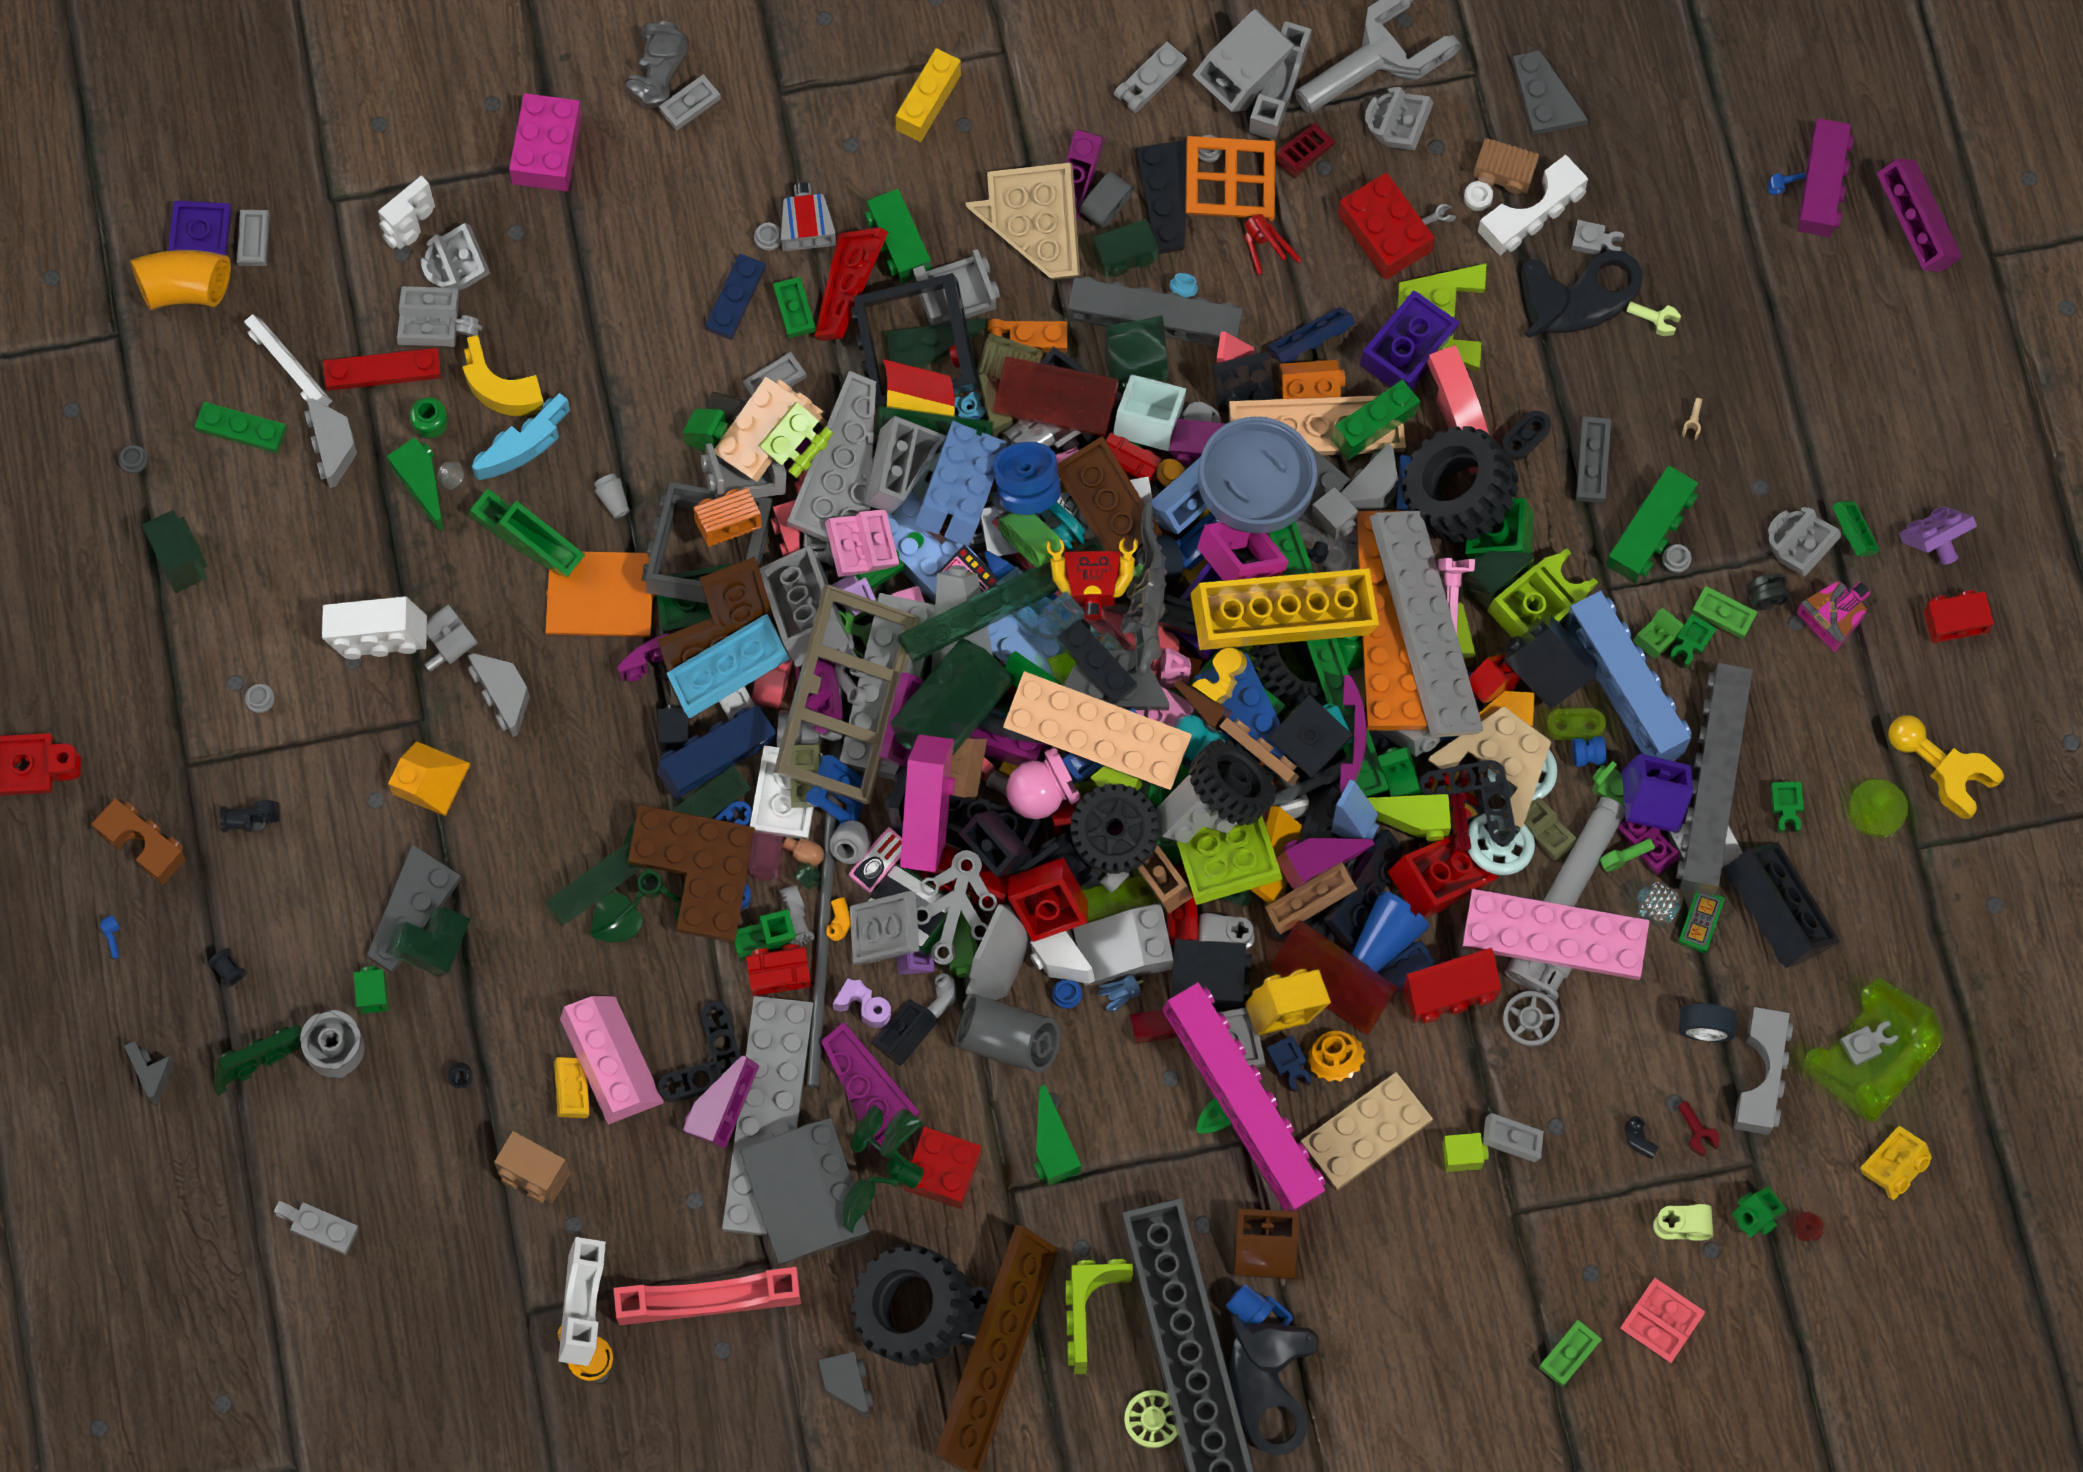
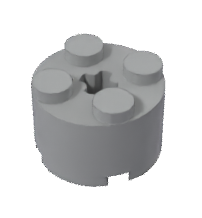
M329 1010V1012L315 1014L305 1023L300 1034L301 1048L307 1062L313 1070L323 1076L343 1078L352 1072L363 1058L365 1051L363 1036L353 1018L344 1012ZM337 1040L338 1044L336 1046L328 1047L327 1044L329 1042L335 1043Z

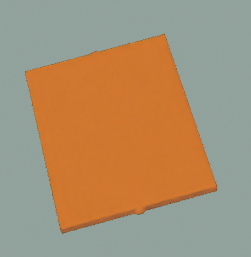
M581 551L585 556L567 578L549 569L548 589L546 590V595L548 596L546 635L651 637L652 602L655 595L646 593V581L641 580L643 566L650 562V557L647 556L648 553Z

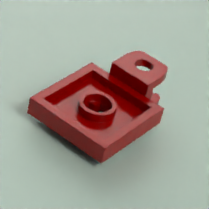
M51 733L0 736V796L52 793L53 780L70 781L81 776L82 757L76 752L75 747L70 744H54V737ZM22 758H26L27 763H30L29 767L24 771L15 768L16 764L21 763Z

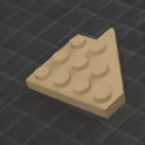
M1071 163L987 172L989 200L966 202V207L1052 280L1080 277L1073 165Z

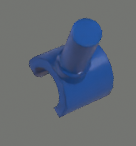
M1805 172L1789 176H1783L1779 173L1774 174L1771 180L1768 181L1769 193L1771 195L1783 193L1785 191V184L1805 179Z
M110 915L101 921L100 926L109 943L112 959L120 958L112 933L121 928L114 916Z

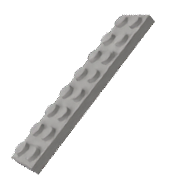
M1420 511L1375 513L1370 516V521L1431 738L1478 734L1484 729L1425 521L1420 516Z
M754 996L746 1057L760 1066L736 1124L722 1227L723 1232L768 1237L740 1150L798 1128L813 1002Z

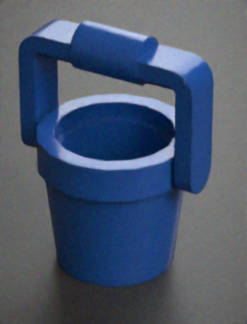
M1245 1283L1225 1304V1307L1231 1314L1237 1313L1245 1324L1261 1323L1271 1310L1283 1320L1278 1325L1288 1326L1293 1319L1291 1313L1273 1297L1267 1296L1264 1298Z

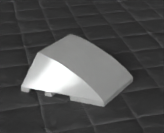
M998 904L973 959L969 976L971 981L966 990L968 995L963 1003V1009H965L968 1001L974 994L997 1000L1006 997L1012 987L1031 945V938L1012 904Z

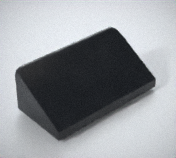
M909 999L872 1044L889 1059L901 1066L935 1027L937 1020L930 1010Z

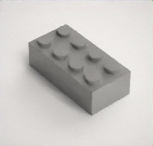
M811 545L759 568L783 644L796 667L803 664L824 585H829L824 569ZM833 601L822 645L836 650L849 644L850 641L836 602Z

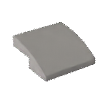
M402 286L399 302L398 345L455 347L456 324L454 322L455 319H458L459 288Z

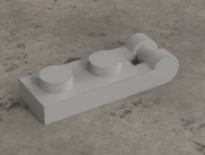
M1166 42L1126 82L1121 83L1116 88L1114 96L1120 101L1124 100L1129 104L1128 108L1134 113L1138 112L1187 64V58L1170 43ZM1136 89L1140 94L1135 95L1132 91Z

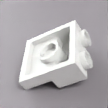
M422 176L378 211L381 220L379 226L385 233L382 236L393 249L397 247L400 250L405 245L415 242L421 233L418 221L426 219L432 213L433 208H435L430 185Z

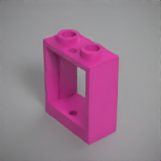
M1223 522L1205 525L1197 546L1223 581L1284 576L1289 563L1267 533H1247L1231 528ZM1248 547L1259 562L1242 564L1232 550Z

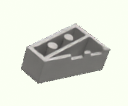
M892 417L879 432L865 505L878 510H886L887 513L892 514L906 501L921 477L923 470L931 461L935 451L946 436L899 417Z

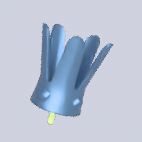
M1129 974L1120 981L1100 985L1099 987L1104 989L1100 990L1098 994L1100 996L1108 995V999L1113 1000L1107 1005V1011L1113 1010V1013H1115L1129 999L1140 996L1139 984L1143 980L1137 982Z

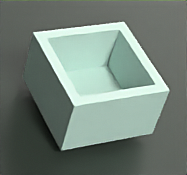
M1131 374L1117 410L1113 434L1118 437H1124L1131 442L1169 451L1176 421L1180 419L1183 410L1186 388Z

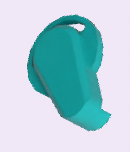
M1058 502L1049 509L1040 512L1044 520L1052 515L1060 523L1053 531L1063 541L1064 547L1069 552L1074 550L1070 544L1073 540L1082 547L1086 545L1083 538L1085 536L1084 528Z

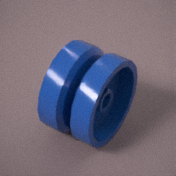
M1020 442L1004 448L995 457L993 470L1000 504L1007 511L1022 515L1036 514L1049 509L1059 500L1061 485L1057 460L1054 451L1048 446L1038 442Z

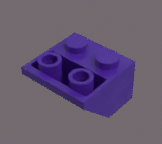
M1639 753L1622 770L1626 821L1678 833L1681 830L1693 793L1691 765Z

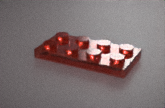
M1006 356L993 413L1106 437L1119 380Z
M1301 920L1294 925L1270 967L1283 977H1288L1291 973L1300 969H1307V972L1319 970L1331 1001L1327 1007L1367 1035L1374 1029L1398 989L1391 982Z

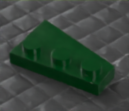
M300 1025L292 1028H281L269 1038L264 1040L259 1038L250 1042L246 1048L224 1053L218 1059L212 1086L216 1094L220 1096L227 1091L225 1086L240 1078L241 1082L252 1077L251 1074L260 1065L271 1066L300 1049V1034L302 1031Z

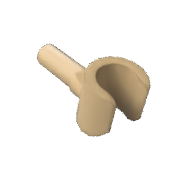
M1695 398L1690 420L1684 424L1682 430L1683 438L1685 437L1686 430L1689 428L1694 429L1696 432L1694 440L1698 438L1701 431V426L1698 423L1699 412L1703 399Z

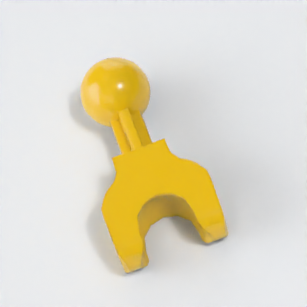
M1900 716L1889 727V741L1895 749L1904 753L1915 751L1936 768L1930 777L1938 784V794L1941 803L1962 819L1972 818L1977 808L1976 802L1966 792V781L1976 780L1987 787H1995L2004 779L2003 771L1984 754H1962L1953 748L1946 755L1926 738L1924 724L1914 716Z

